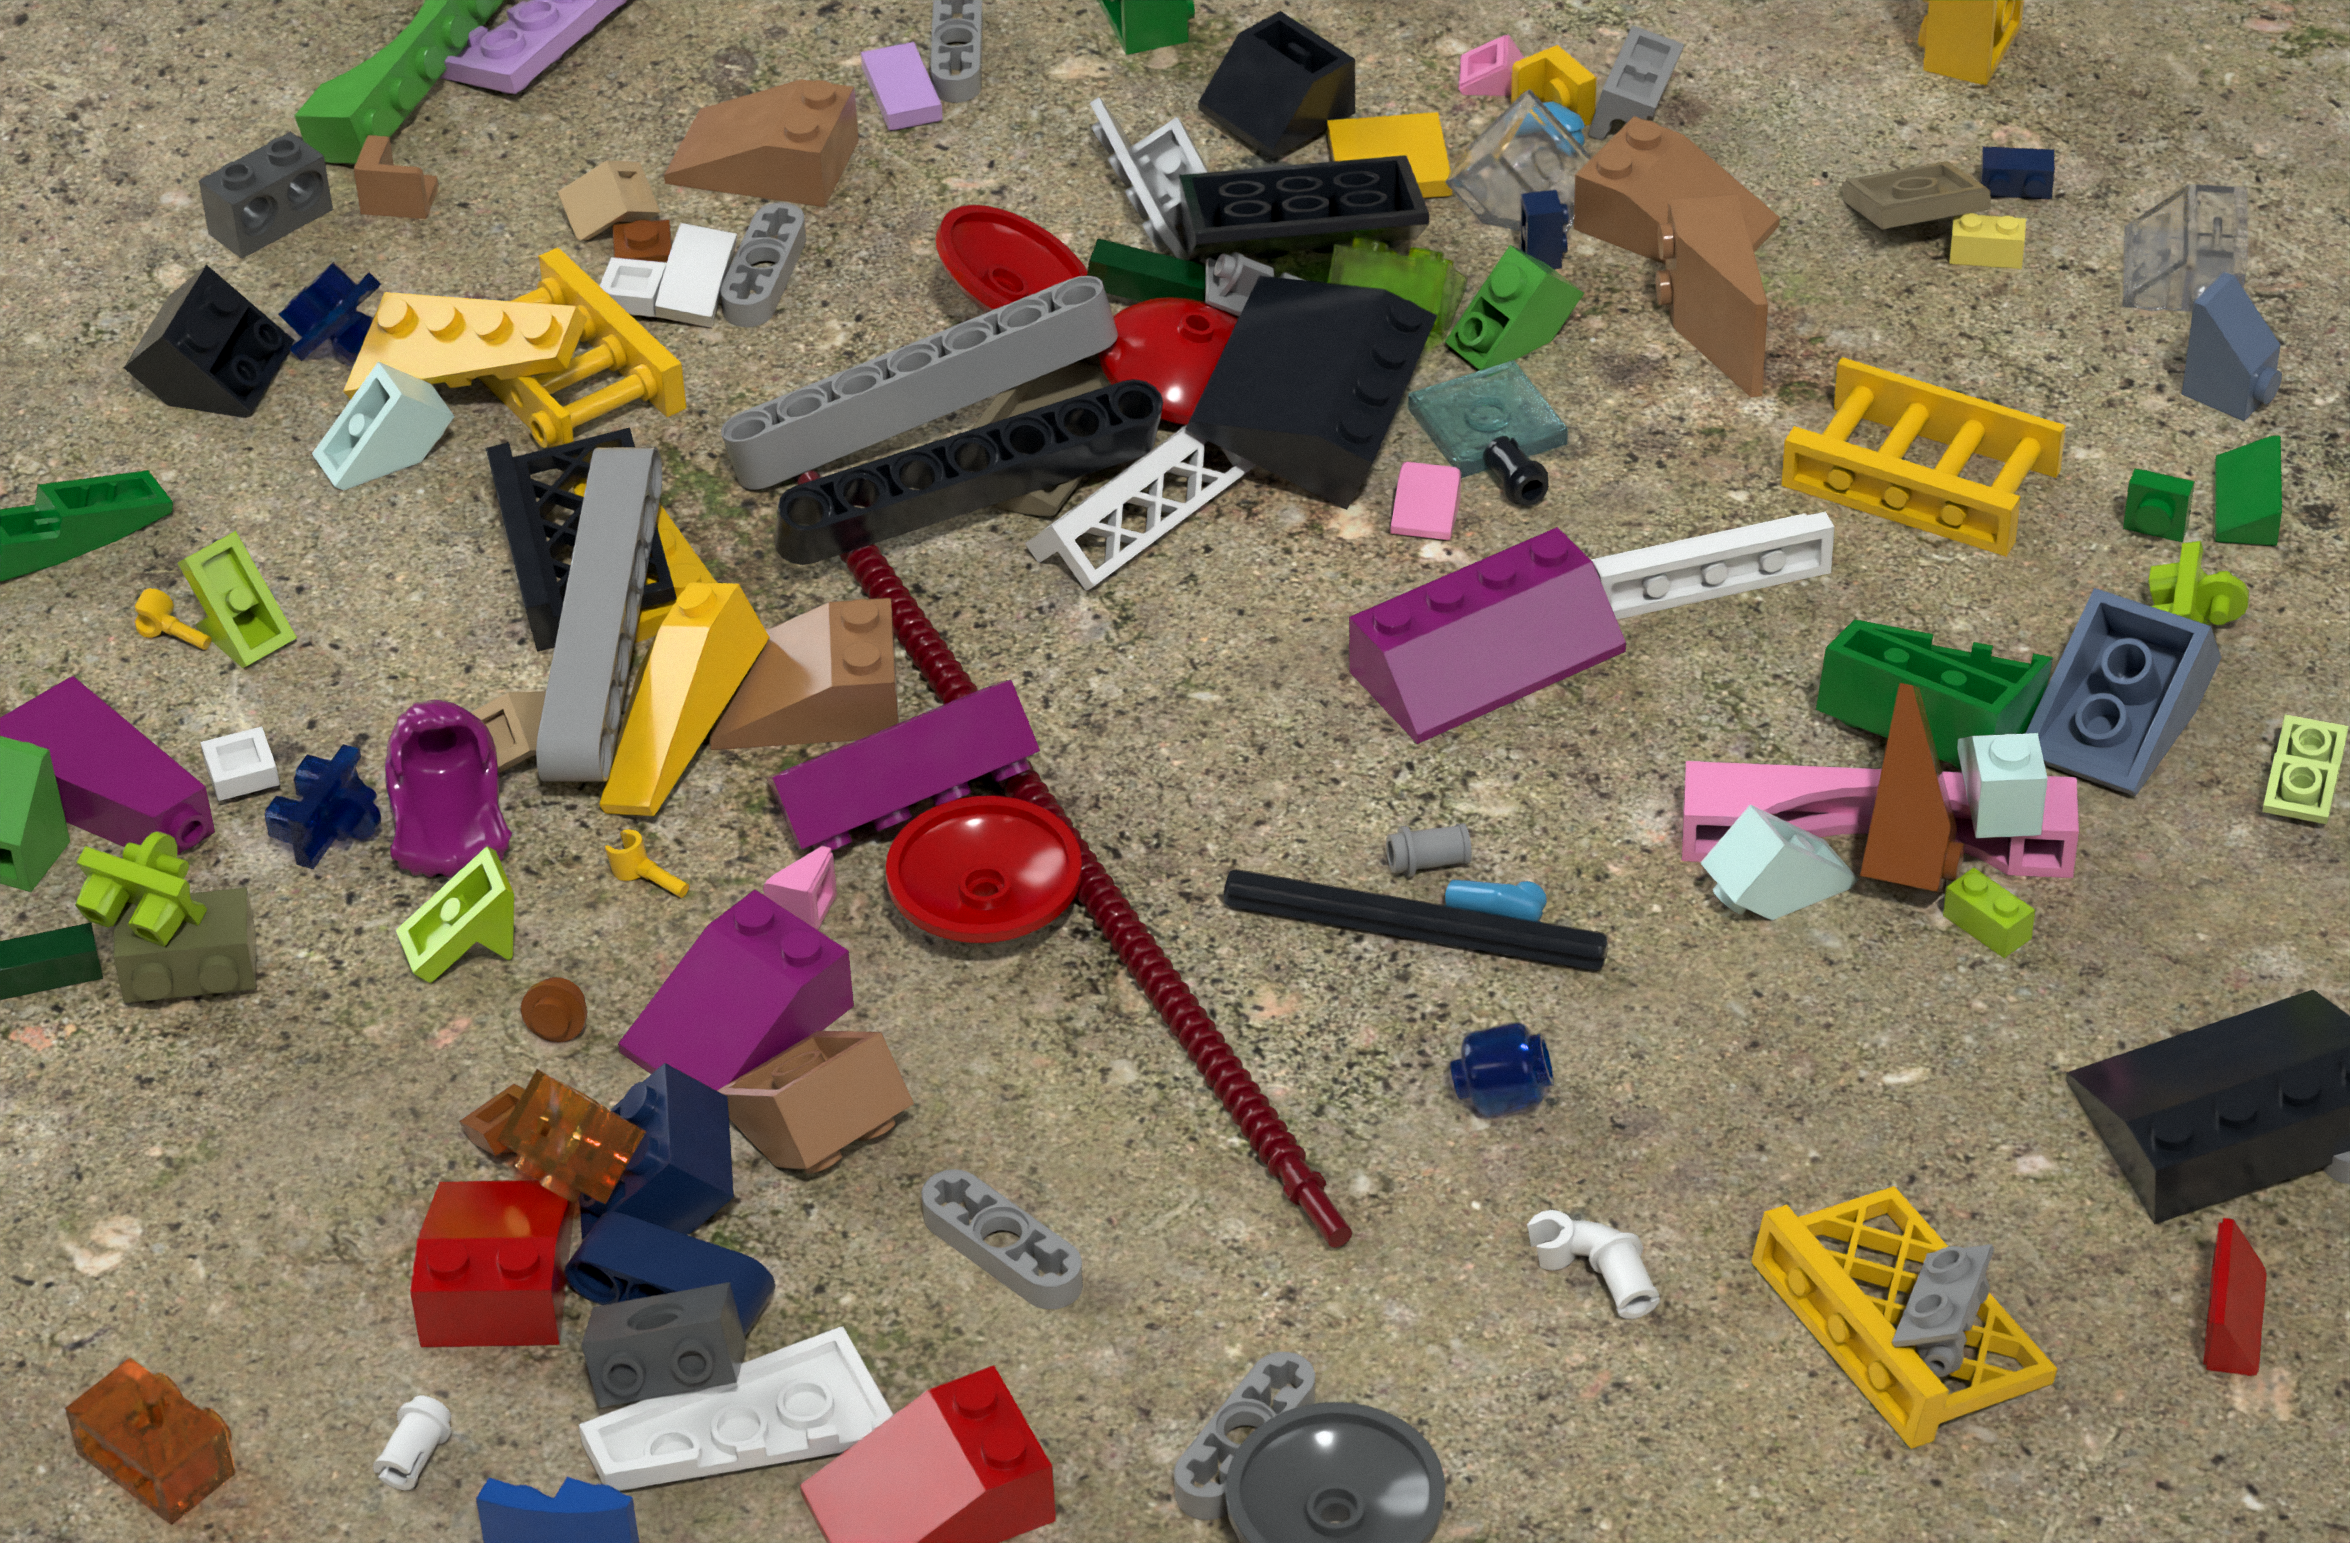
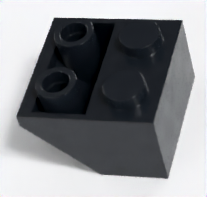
M1278 11L1237 35L1200 97L1198 110L1271 159H1274L1326 130L1327 120L1346 119L1355 114V58L1282 11Z
M205 265L167 297L125 364L124 369L168 406L246 418L253 412L295 340L213 269Z

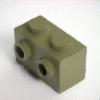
M247 887L190 893L191 900L204 904L207 911L199 926L182 921L165 947L145 941L132 931L128 923L138 905L126 902L114 924L113 956L124 1003L256 989V930Z

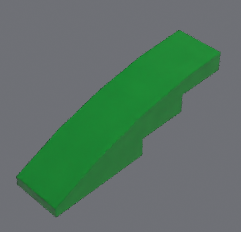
M149 470L38 484L35 505L0 509V582L64 563L116 542L172 513L174 502Z

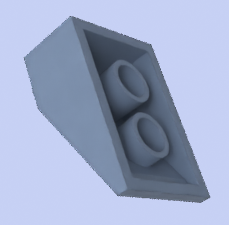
M2094 588L2025 733H2038L2044 764L2048 767L2136 796L2196 713L2222 658L2211 626Z

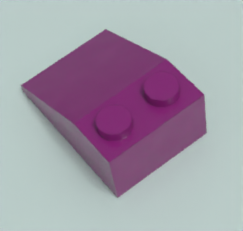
M755 889L707 925L619 1041V1053L650 1074L655 1072L664 1063H667L717 1091L816 1031H823L854 1007L849 951Z

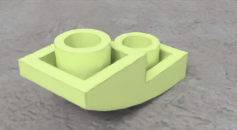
M2285 714L2262 812L2327 824L2340 773L2349 726Z

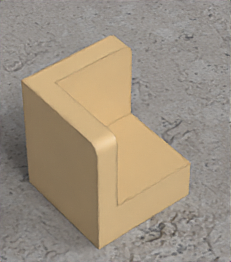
M606 160L557 191L578 240L588 241L617 222L650 220L661 213L640 162Z
M546 691L508 692L471 712L482 720L493 737L497 752L498 774L536 755L537 737Z

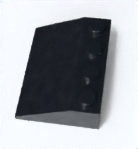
M1407 155L1179 175L1182 231L1188 259L1198 258L1202 263H1206L1208 258L1218 260L1219 256L1223 253L1230 256L1233 252L1240 254L1255 253V256L1259 258L1274 259L1287 255L1289 250L1312 249L1316 253L1331 254L1344 250L1345 245L1368 244L1378 249L1394 248L1401 245L1402 240L1417 239L1430 224L1429 211Z
M1259 276L1185 429L1347 510L1373 464L1438 315L1386 289Z
M2314 989L2066 1072L2068 1085L2154 1224L2332 1164L2333 1156L2350 1151V1015Z

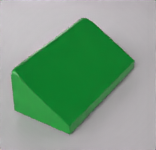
M2273 435L2216 455L2215 542L2277 546L2282 517L2281 435Z

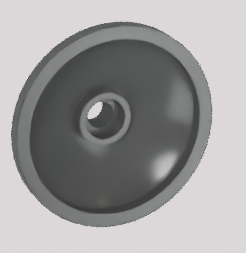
M1346 1402L1316 1403L1288 1410L1269 1419L1256 1428L1242 1442L1233 1456L1227 1473L1226 1507L1232 1527L1242 1543H1429L1438 1530L1445 1508V1477L1442 1465L1432 1446L1423 1435L1402 1419L1378 1408Z

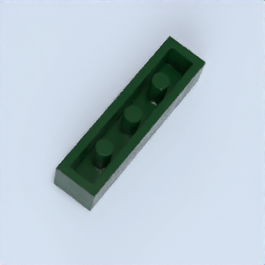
M1097 239L1089 259L1087 276L1099 278L1103 282L1106 293L1140 302L1156 298L1175 297L1206 303V265Z
M92 922L0 941V1000L103 979Z

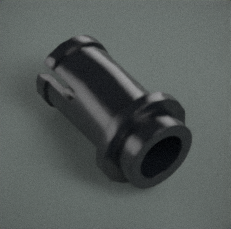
M1501 436L1488 444L1483 454V461L1503 483V492L1508 500L1525 506L1536 504L1542 500L1549 486L1548 472L1545 467L1537 461L1530 460L1514 438L1510 440L1508 436Z

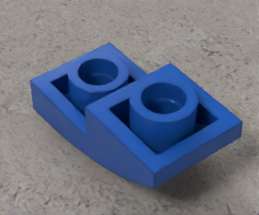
M567 1476L553 1498L528 1485L515 1486L489 1477L476 1497L484 1543H639L633 1497L622 1494L609 1485H593Z

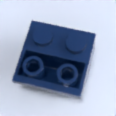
M667 1063L660 1066L643 1082L634 1084L620 1102L600 1119L591 1121L578 1137L577 1153L579 1155V1204L582 1239H585L599 1217L607 1212L623 1213L689 1235L734 1198L728 1097Z

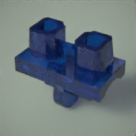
M332 262L308 287L305 286L278 314L300 335L299 339L289 350L303 361L330 337L336 353L356 361L373 321L372 317L357 311V307L381 286V283L370 272L355 283L337 264Z
M343 744L332 760L307 754L296 768L294 777L296 795L303 797V799L297 801L283 796H275L266 808L264 816L268 836L293 845L296 865L314 869L335 839L344 842L349 836L359 839L369 838L381 824L380 811L374 804L377 794L371 787L363 783L356 770L357 763L361 759L359 748Z

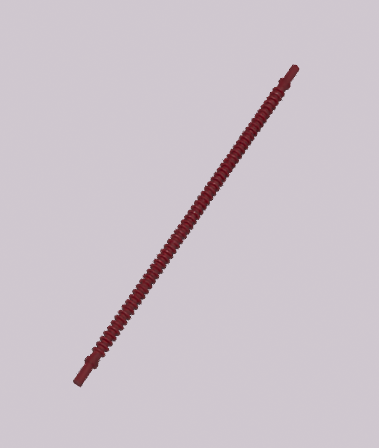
M807 471L800 476L798 485L821 477L816 471ZM871 544L839 555L841 560L846 563L848 570L853 573L856 582L861 584L863 592L868 594L869 599L891 598L894 635L897 636L900 645L905 647L907 655L912 658L914 665L920 669L922 676L927 679L930 688L935 690L937 698L943 701V705L978 691L977 686L971 682L969 674L963 671V667L956 660L954 653L948 649L946 642L940 638L939 632L933 628L931 621L925 617L924 611L918 607L916 599L911 597L908 588L903 586L901 578L896 576L894 568L889 565L886 557L881 555L878 546ZM1028 761L1030 769L998 781L999 787L1005 790L1007 797L1024 800L1045 808L1055 814L1070 828L1076 837L1081 851L1082 877L1077 891L1080 903L1086 905L1087 913L1094 917L1096 926L1101 928L1104 937L1111 941L1112 949L1119 953L1121 962L1126 964L1129 973L1136 977V982L1139 987L1144 989L1146 998L1153 1001L1154 1009L1161 1014L1163 1022L1170 1026L1172 1035L1179 1038L1181 1048L1185 1049L1189 1059L1196 1063V1068L1200 1074L1205 1076L1207 1085L1214 1088L1216 1098L1223 1101L1222 1105L1225 1111L1232 1114L1231 1118L1236 1125L1241 1127L1242 1135L1250 1139L1251 1148L1259 1152V1159L1262 1163L1268 1165L1269 1174L1274 1178H1282L1284 1184L1283 1192L1287 1199L1297 1206H1302L1330 1247L1337 1248L1346 1244L1352 1236V1230L1325 1193V1179L1320 1172L1312 1171L1308 1164L1305 1163L1306 1153L1304 1148L1297 1145L1295 1135L1287 1132L1288 1127L1286 1123L1278 1119L1277 1110L1269 1106L1268 1097L1260 1093L1259 1085L1252 1081L1250 1072L1243 1068L1242 1061L1234 1055L1232 1046L1225 1043V1038L1221 1032L1216 1030L1217 1027L1214 1021L1207 1018L1206 1010L1199 1006V1001L1195 995L1190 993L1188 984L1183 982L1180 973L1173 969L1171 960L1164 957V951L1160 946L1156 945L1154 936L1147 933L1146 925L1139 921L1137 912L1131 909L1129 901L1122 897L1123 894L1120 888L1114 885L1112 877L1106 873L1104 865L1098 862L1096 854L1089 850L1088 843L1081 838L1079 830L1073 827L1071 819L1065 815L1063 807L1057 804L1055 796L1049 793L1047 785L1041 781L1039 773L1033 770L1031 762Z

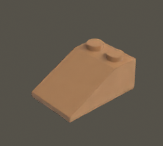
M800 79L701 108L664 174L665 184L825 207L859 141L855 88L853 86L832 84L824 80L811 81Z
M1636 116L1628 121L1575 174L1574 230L1665 265L1666 259H1661L1659 255L1658 225L1667 224L1668 200L1738 194L1754 252L1779 227L1780 217L1684 134Z
M1736 194L1668 200L1667 224L1658 225L1659 255L1661 259H1666L1665 270L1656 271L1658 304L1668 305L1673 328L1747 395L1750 397H1761L1763 393L1768 302L1739 196Z
M891 598L828 602L766 630L770 638L710 729L711 750L856 741L898 724L896 654Z

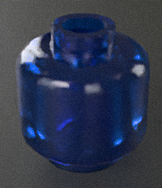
M1510 1022L1466 1034L1461 1045V1058L1450 1061L1452 1080L1459 1100L1471 1098L1475 1109L1485 1117H1495L1534 1108L1543 1101L1545 1088L1554 1086L1553 1067L1543 1034L1532 1035L1530 1029L1521 1022Z

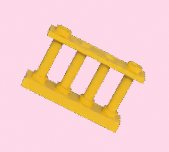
M559 247L539 255L541 281L538 282L537 289L511 301L576 306L587 318L579 340L581 342L587 341L594 349L572 358L566 370L537 374L533 377L529 375L499 380L495 374L478 377L530 428L537 443L543 448H551L574 442L573 428L637 398L643 401L649 400L666 417L687 409L682 363ZM607 368L611 371H618L625 377L564 407L550 395Z
M1841 357L1837 363L1834 410H1837V413L1822 434L1796 426L1792 428L1784 440L1781 486L2007 557L2016 543L2021 496L2015 495L2030 470L2057 478L2061 472L2066 425ZM1862 418L1893 428L1878 452L1846 442ZM1917 435L1949 445L1934 469L1902 460ZM1973 453L2005 462V465L1990 487L1958 477Z

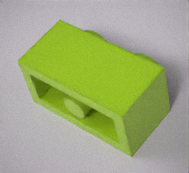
M1973 867L1946 887L1943 916L1995 953L2006 958L2032 939L2035 909Z

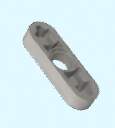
M933 0L931 41L932 84L940 100L951 103L971 100L980 93L982 88V0ZM957 13H962V15H963V18H953V17H954V14H957ZM954 42H965V43H968V44L960 45V46H950V45H946V44L954 43ZM962 69L961 75H952V70Z
M772 203L760 208L753 216L720 289L723 316L730 324L738 327H755L764 324L773 316L806 244L804 213L799 207L790 203ZM771 236H778V239L771 238ZM764 261L777 263L769 267L751 266L752 264ZM750 290L756 291V293L750 294Z
M957 1169L941 1171L931 1176L925 1182L921 1192L923 1218L926 1227L933 1234L1033 1306L1042 1309H1060L1077 1300L1083 1289L1082 1259L1080 1253L1073 1245L967 1171ZM965 1202L966 1209L960 1206L959 1204ZM999 1230L1012 1231L1020 1236V1239L1015 1244L1003 1248L990 1246L983 1241L987 1235ZM1038 1269L1044 1272L1045 1275L1040 1277ZM1060 1271L1063 1272V1275H1061L1060 1277L1056 1275Z
M1275 1352L1261 1358L1182 1454L1175 1465L1174 1478L1176 1502L1185 1514L1200 1520H1214L1228 1514L1226 1507V1478L1233 1456L1240 1444H1236L1227 1438L1226 1435L1230 1430L1242 1425L1258 1428L1269 1419L1283 1412L1315 1404V1371L1307 1359L1292 1352ZM1288 1383H1289V1384H1292V1385H1295V1386H1296V1389L1293 1388V1387H1290V1386H1286V1385H1287ZM1271 1387L1280 1390L1273 1399V1410L1269 1407L1271 1404ZM1218 1460L1222 1463L1219 1469L1220 1485L1210 1482L1218 1472ZM1195 1482L1203 1484V1488L1196 1487Z

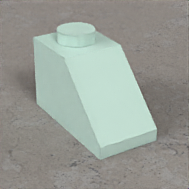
M378 361L312 455L334 487L344 491L421 463L433 445L442 437L445 429L455 416L430 383Z
M2038 733L1970 736L1958 739L1957 749L1975 837L1993 838L2041 835L2048 778Z
M1752 805L1748 806L1701 861V865L1717 882L1713 888L1714 894L1728 908L1741 915L1748 909L1770 920L1777 919L1847 891L1859 880L1824 839Z

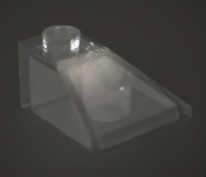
M1529 89L1521 94L1463 151L1445 183L1482 223L1520 231L1521 193L1557 190L1561 204L1566 203L1568 208L1569 223L1568 225H1563V232L1567 235L1574 223L1575 174L1592 157Z

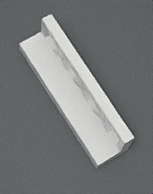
M1185 425L1035 535L1025 545L1038 563L1058 551L1085 591H1087L1255 467L1256 464L1220 447L1233 467L1225 473L1203 468L1204 444L1208 440L1186 430L1187 425ZM1190 455L1189 464L1181 462ZM1169 472L1188 477L1187 500L1185 503L1162 498L1164 473ZM1202 481L1210 483L1201 490ZM1149 485V494L1140 492ZM1125 502L1148 507L1146 532L1139 533L1121 528L1123 504ZM1161 511L1170 513L1161 520ZM1108 515V525L1099 523ZM1084 532L1107 538L1105 562L1096 569L1075 541ZM1120 541L1129 543L1126 547L1120 550Z
M1826 511L1811 515L1804 513L1591 560L1616 620L1829 574L1831 573L1834 525Z

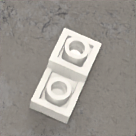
M684 223L680 224L655 304V317L712 328L721 294V285L731 266L737 234Z

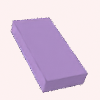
M914 42L861 52L863 72L889 131L943 120L942 104Z

